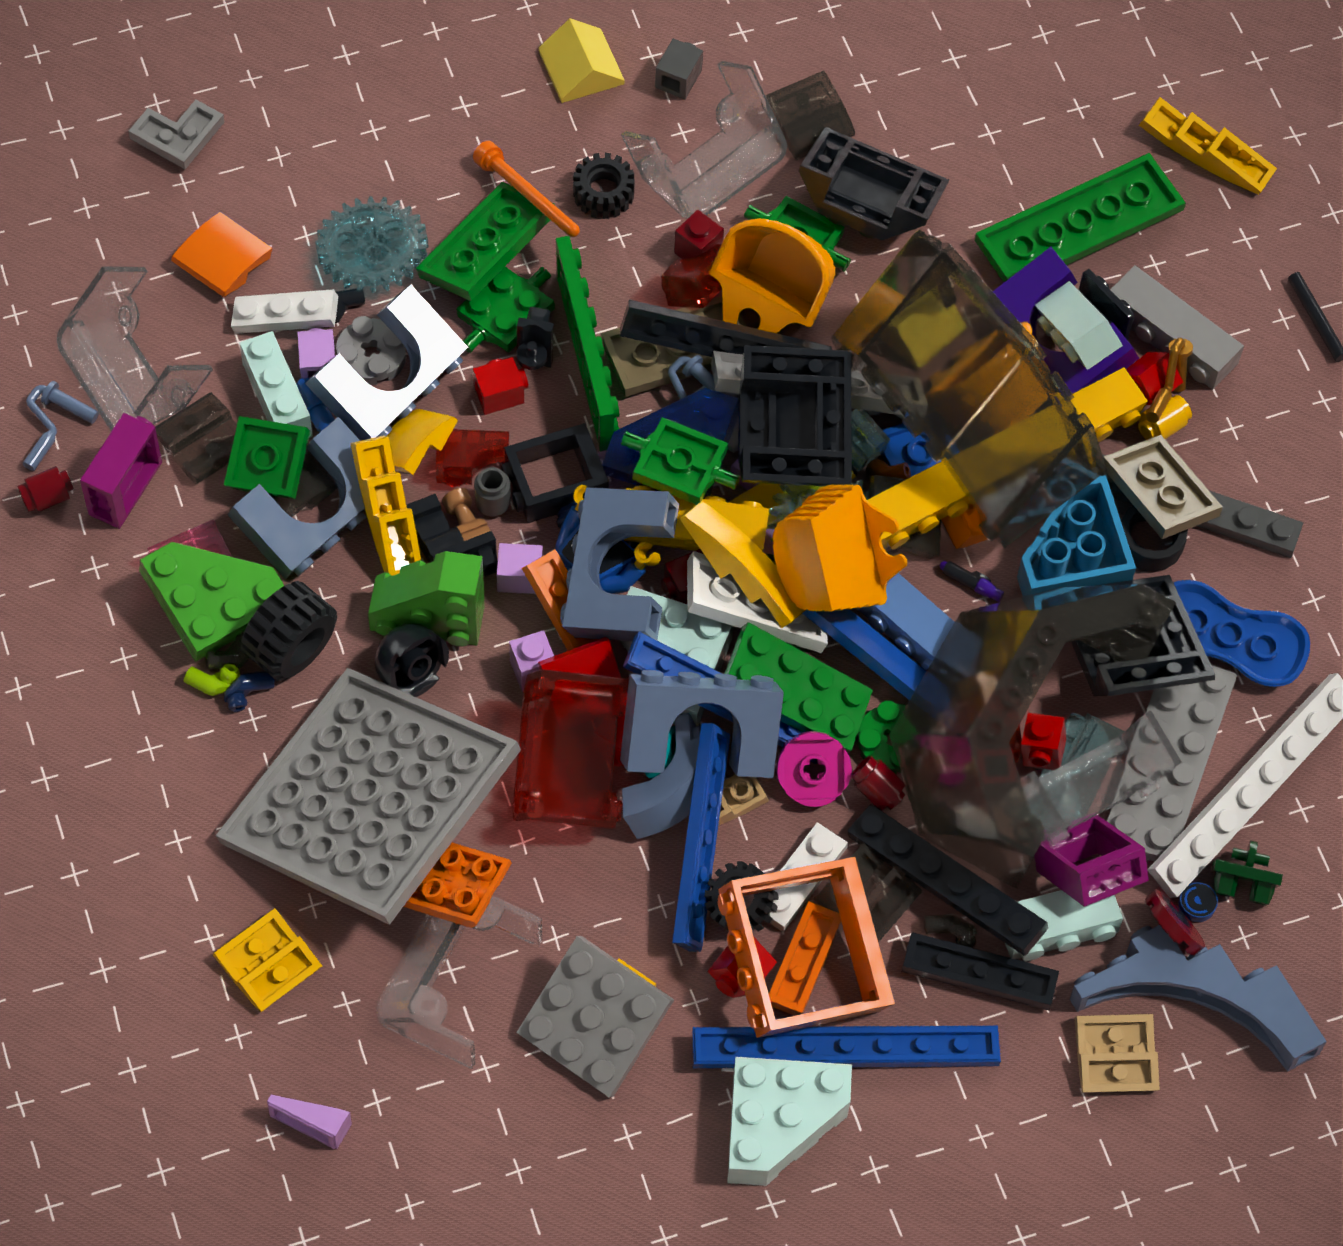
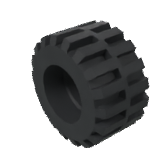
M294 581L291 584L289 583L274 592L254 613L243 634L241 650L277 681L287 680L310 665L324 649L334 631L337 622V611L303 582Z

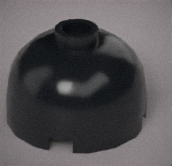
M403 624L394 628L384 636L375 653V668L382 683L414 697L424 694L437 683L440 678L436 673L440 669L441 664L446 668L449 661V648L446 641L435 632L420 624Z

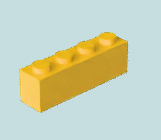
M635 486L634 489L626 488V490L655 491L647 486ZM673 496L679 503L674 538L630 537L624 539V541L648 542L658 546L696 551L700 549L680 520L683 515L696 505ZM707 496L705 499H702V501L738 527L762 551L764 550L769 508H764L762 504L754 501H742L741 504L726 502V499L719 496Z

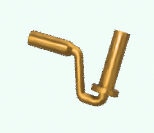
M1182 337L1174 339L1169 343V361L1164 388L1158 391L1146 413V418L1150 422L1155 423L1159 421L1172 397L1171 391L1176 368L1183 383L1174 391L1182 392L1186 389L1187 357L1193 352V344Z

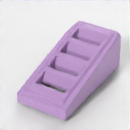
M270 1095L267 1100L270 1117L333 1149H338L352 1123L350 1112L346 1110Z

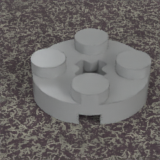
M366 316L355 318L352 324L342 331L336 343V353L340 354L369 385H377V381L388 378V381L395 378L401 372L406 362V348L404 344L381 319H370ZM376 347L380 353H373L370 357H366L364 349Z

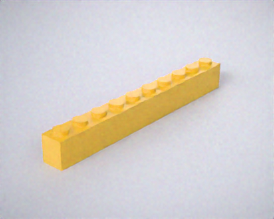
M1125 367L873 496L867 501L872 506L896 519L899 524L898 532L894 534L883 532L881 536L883 548L885 549L890 546L891 549H896L906 543L910 535L918 531L924 534L935 528L942 518L948 515L951 519L964 513L969 508V504L977 500L980 503L990 500L998 493V489L1006 485L1009 488L1017 486L1032 471L1037 470L1038 473H1041L1054 465L1055 459L1063 455L1070 458L1079 453L1085 447L1084 444L1092 440L1095 443L1103 441L1113 433V429L1121 425L1124 428L1133 425L1142 417L1140 412L1148 402Z

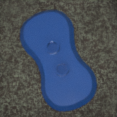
M1180 580L1174 582L1207 656L1215 657L1231 664L1250 680L1265 686H1285L1292 683L1301 674L1310 653V637L1306 628L1295 618L1277 611L1243 608L1227 600L1214 588L1199 581Z

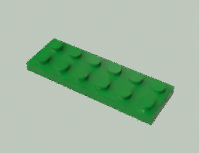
M1147 153L977 232L974 241L1001 280L1005 282L1049 247H1052L1063 262L1068 265L1183 211L1186 202L1152 155Z
M570 236L556 238V278L599 451L614 449V435H619L617 417L620 414L616 396H611L609 387H612L609 367L603 366L601 358L604 357L602 338L595 335L594 328L597 327L594 307H588V283L586 277L581 278L579 269H582L580 251L578 248H572Z

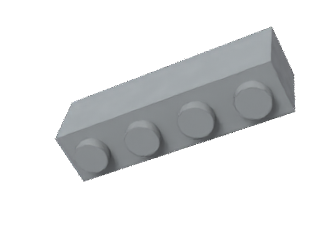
M1136 265L1110 289L1120 300H1125L1130 305L1134 313L1131 329L1142 341L1152 344L1161 352L1169 353V343L1174 339L1182 337L1193 344V352L1187 357V371L1197 382L1204 383L1213 390L1238 365L1244 348L1243 344Z

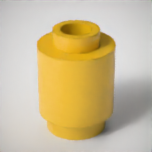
M1175 395L1171 397L1158 422L1153 423L1147 420L1146 413L1148 409L1142 412L1138 428L1146 440L1158 435H1162L1164 439H1167L1187 425L1188 420L1192 418L1191 408L1184 398Z

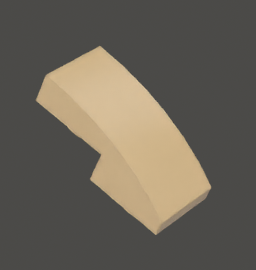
M735 774L724 781L719 825L740 817L769 801L757 777H741Z

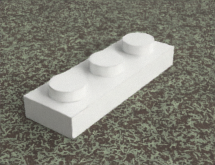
M332 289L235 297L231 327L235 334L335 327L338 295Z
M817 822L780 871L838 860L847 849L848 842ZM822 881L775 890L778 893L779 900H773V903L778 908L776 912H769L768 915L773 918L770 924L784 932Z

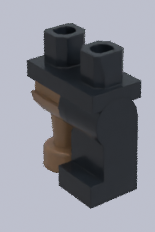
M466 488L451 490L442 498V504L447 513L456 515L459 526L451 529L441 510V504L436 494L406 505L407 508L412 509L418 544L429 563L434 561L436 554L448 551L482 556L483 576L485 577L497 572L496 538L493 532L490 531L487 522L484 519H476L469 509L472 505V498Z

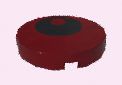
M1155 889L1146 897V905L1153 906L1150 909L1153 917L1169 937L1178 944L1184 941L1189 945L1185 949L1187 954L1195 956L1205 948L1204 940L1197 929L1162 891Z

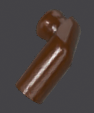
M875 459L867 464L866 476L878 487H883L910 478L911 471L906 462L889 466L884 461Z

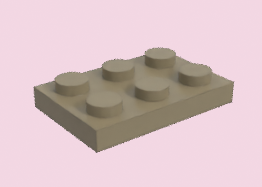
M1162 435L1103 457L1101 467L1161 539L1220 517L1223 506Z

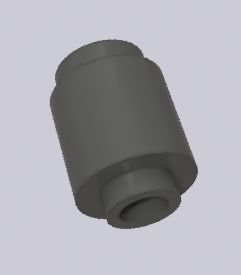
M489 467L482 470L474 481L475 505L484 515H501L510 506V480L498 468Z

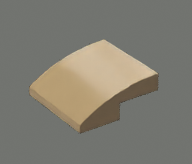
M1153 1014L1075 1017L1078 1067L1082 1093L1160 1090Z

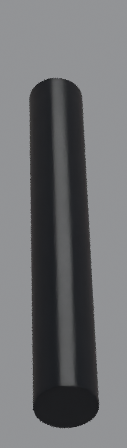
M1300 272L1291 274L1288 277V281L1335 362L1343 361V346Z

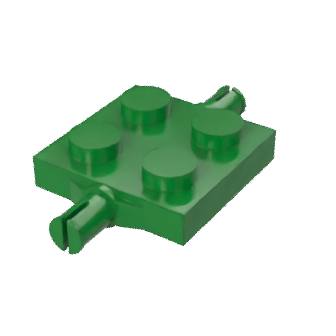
M785 196L779 206L768 214L752 205H749L744 213V218L748 220L758 218L769 219L790 225L802 231L821 244L830 254L833 265L843 272L846 271L851 262L850 258L834 251L836 244L844 235L845 227L832 223L827 217L788 196Z
M504 267L472 301L466 299L456 308L457 316L470 325L473 330L472 333L462 340L468 346L466 349L468 353H471L483 340L497 344L509 353L517 345V323L519 317L527 319L530 307L548 309L550 313L555 309L554 300L539 290L551 278L547 269L544 270V267H540L529 279H525Z
M663 417L656 430L646 439L628 431L623 436L622 446L640 452V460L633 471L632 480L660 491H667L672 496L695 505L702 501L708 488L715 482L730 487L733 490L736 489L739 483L740 475L721 469V462L728 450L727 442Z

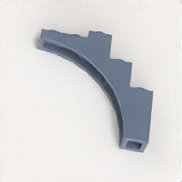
M1160 925L1153 929L1150 926H1145L1136 931L1131 936L1126 955H1121L1112 960L1104 971L1096 975L1091 971L1079 977L1074 982L1075 985L1069 999L1077 1012L1104 1001L1130 996H1165L1197 1003L1218 1011L1247 1028L1272 1051L1287 1072L1320 1055L1327 1042L1277 965L1266 971L1263 968H1258L1242 979L1220 944L1209 950L1205 947L1195 956L1189 955L1186 959L1177 943L1169 937Z

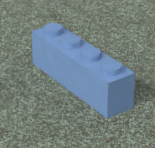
M899 573L887 583V601L885 604L853 608V610L858 609L865 615L870 625L877 632H884L894 641L895 646L907 656L913 657L921 664L925 671L945 686L976 657L979 642Z

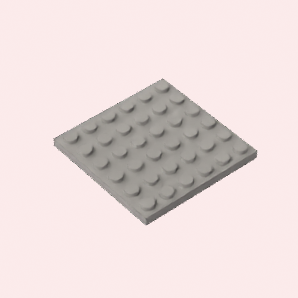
M347 668L215 836L222 845L390 925L519 754L521 748L516 740Z

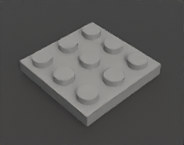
M576 936L516 1033L610 1098L616 1094L674 1002V999L583 936Z

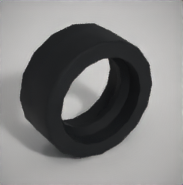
M1133 505L1128 508L1121 519V523L1136 568L1151 572L1169 568L1178 561L1183 553L1188 529L1174 534L1173 542L1169 548L1160 551L1147 550L1139 546L1131 536L1133 526L1138 522L1146 521Z

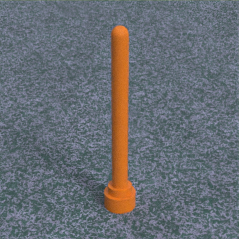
M484 141L476 147L473 153V160L484 171L497 172L568 236H578L580 233L579 226L504 161L503 151L492 141Z

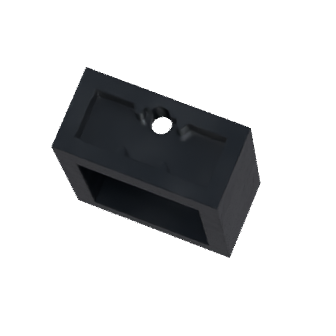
M586 423L504 447L505 461L500 462V467L513 484L515 491L511 492L515 509L517 512L523 511L527 523L557 515L562 506L575 501L574 491L580 485H586L587 488L609 489L608 478ZM574 449L586 480L532 496L521 465Z

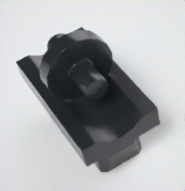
M530 307L527 319L520 317L518 319L517 362L525 369L536 370L542 366L550 368L552 366L554 323L549 322L550 310Z

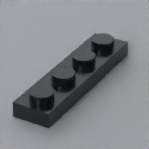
M911 932L901 971L1048 1011L1052 1004L1059 975L1058 970Z

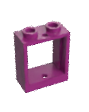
M123 413L80 479L88 515L118 529L121 528L162 464L156 428L146 418L141 416L133 417Z
M1097 814L1032 839L1037 872L1084 907L1149 881L1145 848ZM1069 833V837L1065 839V835ZM1097 853L1101 855L1098 858H1095L1078 866L1073 864L1076 861H1079L1081 859H1084Z

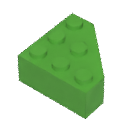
M170 542L140 559L139 572L195 662L243 636L249 621L257 609L274 592L285 586L273 567L175 542Z
M445 551L436 554L433 562L426 564L419 560L404 565L400 568L399 574L391 576L389 573L384 572L376 575L368 612L370 630L385 636L391 630L403 624H420L435 632L452 645H478L485 608L482 556Z

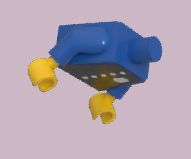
M580 485L575 489L574 500L577 505L570 508L561 525L555 549L568 571L573 567L574 553L572 543L574 536L579 532L580 519L578 508L580 501L583 500V494L587 488L586 485ZM621 540L612 546L604 556L600 566L599 579L603 591L611 594L625 593L645 573L644 567L646 565L655 566L659 564L661 560L659 553L653 552L646 559V553L652 548L653 544L641 542L634 550L624 540Z

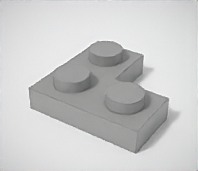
M195 99L179 120L174 122L148 107L129 129V138L186 169L224 124V114Z

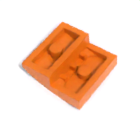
M219 212L187 238L172 255L171 261L216 293L225 297L246 283L250 271L270 259L272 247Z

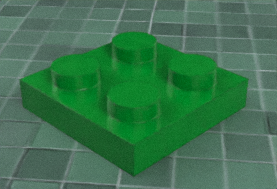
M239 416L224 486L230 489L250 492L260 484L271 496L295 500L310 430L302 426Z

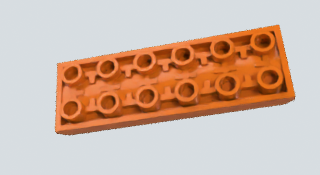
M452 842L403 907L473 928L479 922L494 891L502 882L512 862L510 859Z

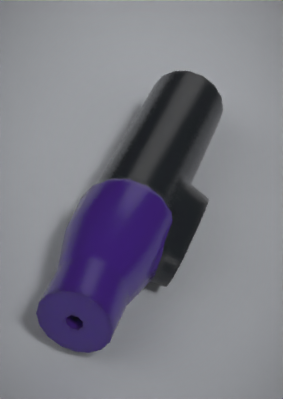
M942 561L940 563V569L943 571V574L975 590L976 593L982 596L992 598L997 602L1001 601L1005 592L993 585L991 580L978 571L970 572L951 561Z

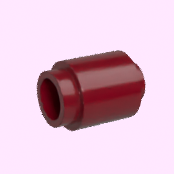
M56 466L24 479L25 483L17 486L28 512L36 509L38 512H41L70 499L68 492L74 490L66 470L59 472Z
M869 755L851 773L850 777L855 781L854 786L879 810L885 807L889 810L893 809L905 796V793L902 791L905 783L881 759L875 760Z

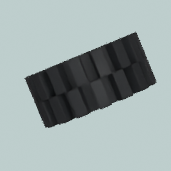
M605 152V158H600L599 153L593 154L592 161L587 156L583 159V165L578 163L576 172L573 175V197H575L576 205H581L582 212L586 214L591 210V217L597 218L598 213H603V219H609L610 212L613 213L614 217L620 215V209L625 212L629 209V203L632 204L634 172L633 169L630 170V164L627 161L622 164V157L616 155L615 159L612 160L611 153ZM607 179L615 182L617 187L610 192H598L591 188V184L596 180Z
M737 861V866L728 863L725 865L726 872L718 869L715 874L719 878L716 881L710 878L707 883L712 887V890H705L704 897L710 901L705 903L706 909L711 912L710 916L713 920L727 930L728 926L725 916L720 913L718 908V889L732 880L765 874L751 863L747 865L743 861ZM775 890L754 894L751 905L746 909L751 929L754 928L759 932L764 929L761 924L763 920L770 923L773 919L768 914L770 911L776 912L778 908L773 903V900H779L778 893Z

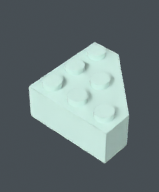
M630 586L627 595L651 596L662 607L657 641L720 672L732 641V625L688 612L687 604ZM620 641L627 652H629L632 641ZM694 705L679 715L689 713L695 725L699 726L705 708Z
M735 1057L727 1183L767 1186L778 1176L779 1172L813 1147L826 1132L847 1118L851 1100L852 1065Z

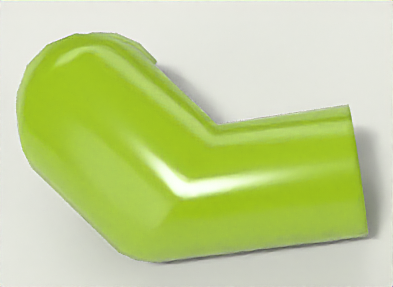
M226 664L220 669V672L209 675L191 666L185 674L184 683L207 695L215 696L224 693L239 677L240 671L235 665Z

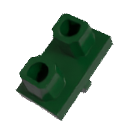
M1251 840L1247 850L1234 847L1232 849L1231 858L1244 861V865L1216 859L1213 861L1211 873H1215L1214 891L1216 894L1233 898L1238 879L1252 882L1248 901L1265 906L1269 905L1275 887L1281 886L1283 874L1253 868L1254 864L1268 867L1270 856L1257 853L1258 842Z

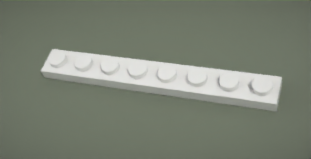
M1338 673L1329 674L1147 869L1169 898L1178 897L1343 719V679Z

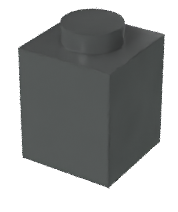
M673 38L656 67L655 88L686 100L702 71L703 50L691 43L681 42Z

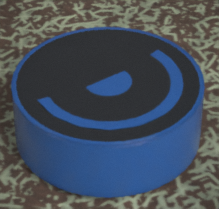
M1198 882L1189 884L1181 893L1178 901L1179 909L1193 922H1204L1210 919L1218 904L1215 891L1207 884Z

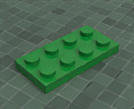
M501 182L416 267L420 279L472 301L540 232L550 219L514 187Z
M749 622L741 628L724 673L734 675L740 680H751V677L755 675L772 678L784 692L780 721L802 733L810 731L826 733L838 740L847 753L852 751L873 691L871 688Z

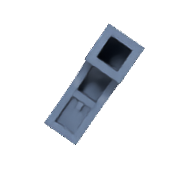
M689 713L679 715L675 719L676 752L664 773H660L646 782L622 788L623 818L637 839L662 832L679 823L690 814L701 725L696 726Z

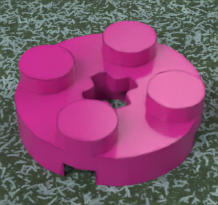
M810 731L798 734L784 744L777 759L776 772L780 785L789 797L802 805L819 807L831 803L846 789L851 779L852 766L848 753L838 740L823 732ZM810 759H817L819 765H824V772H819L817 779H810V774L803 771L804 765L810 764Z

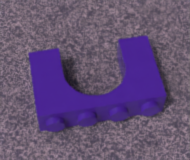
M1049 247L985 297L991 307L986 313L998 328L1003 325L1008 326L1020 322H1028L1032 327V335L1037 340V319L1040 318L1041 314L1035 304L1068 281L1073 285H1076L1078 282L1072 271L1055 250ZM1113 322L1110 325L1123 346L1088 370L1079 360L1072 363L1065 352L1049 350L1038 343L1036 347L1041 353V358L1046 365L1045 368L1051 375V380L1056 385L1051 393L1056 402L1123 367L1125 369L1139 359L1134 348Z

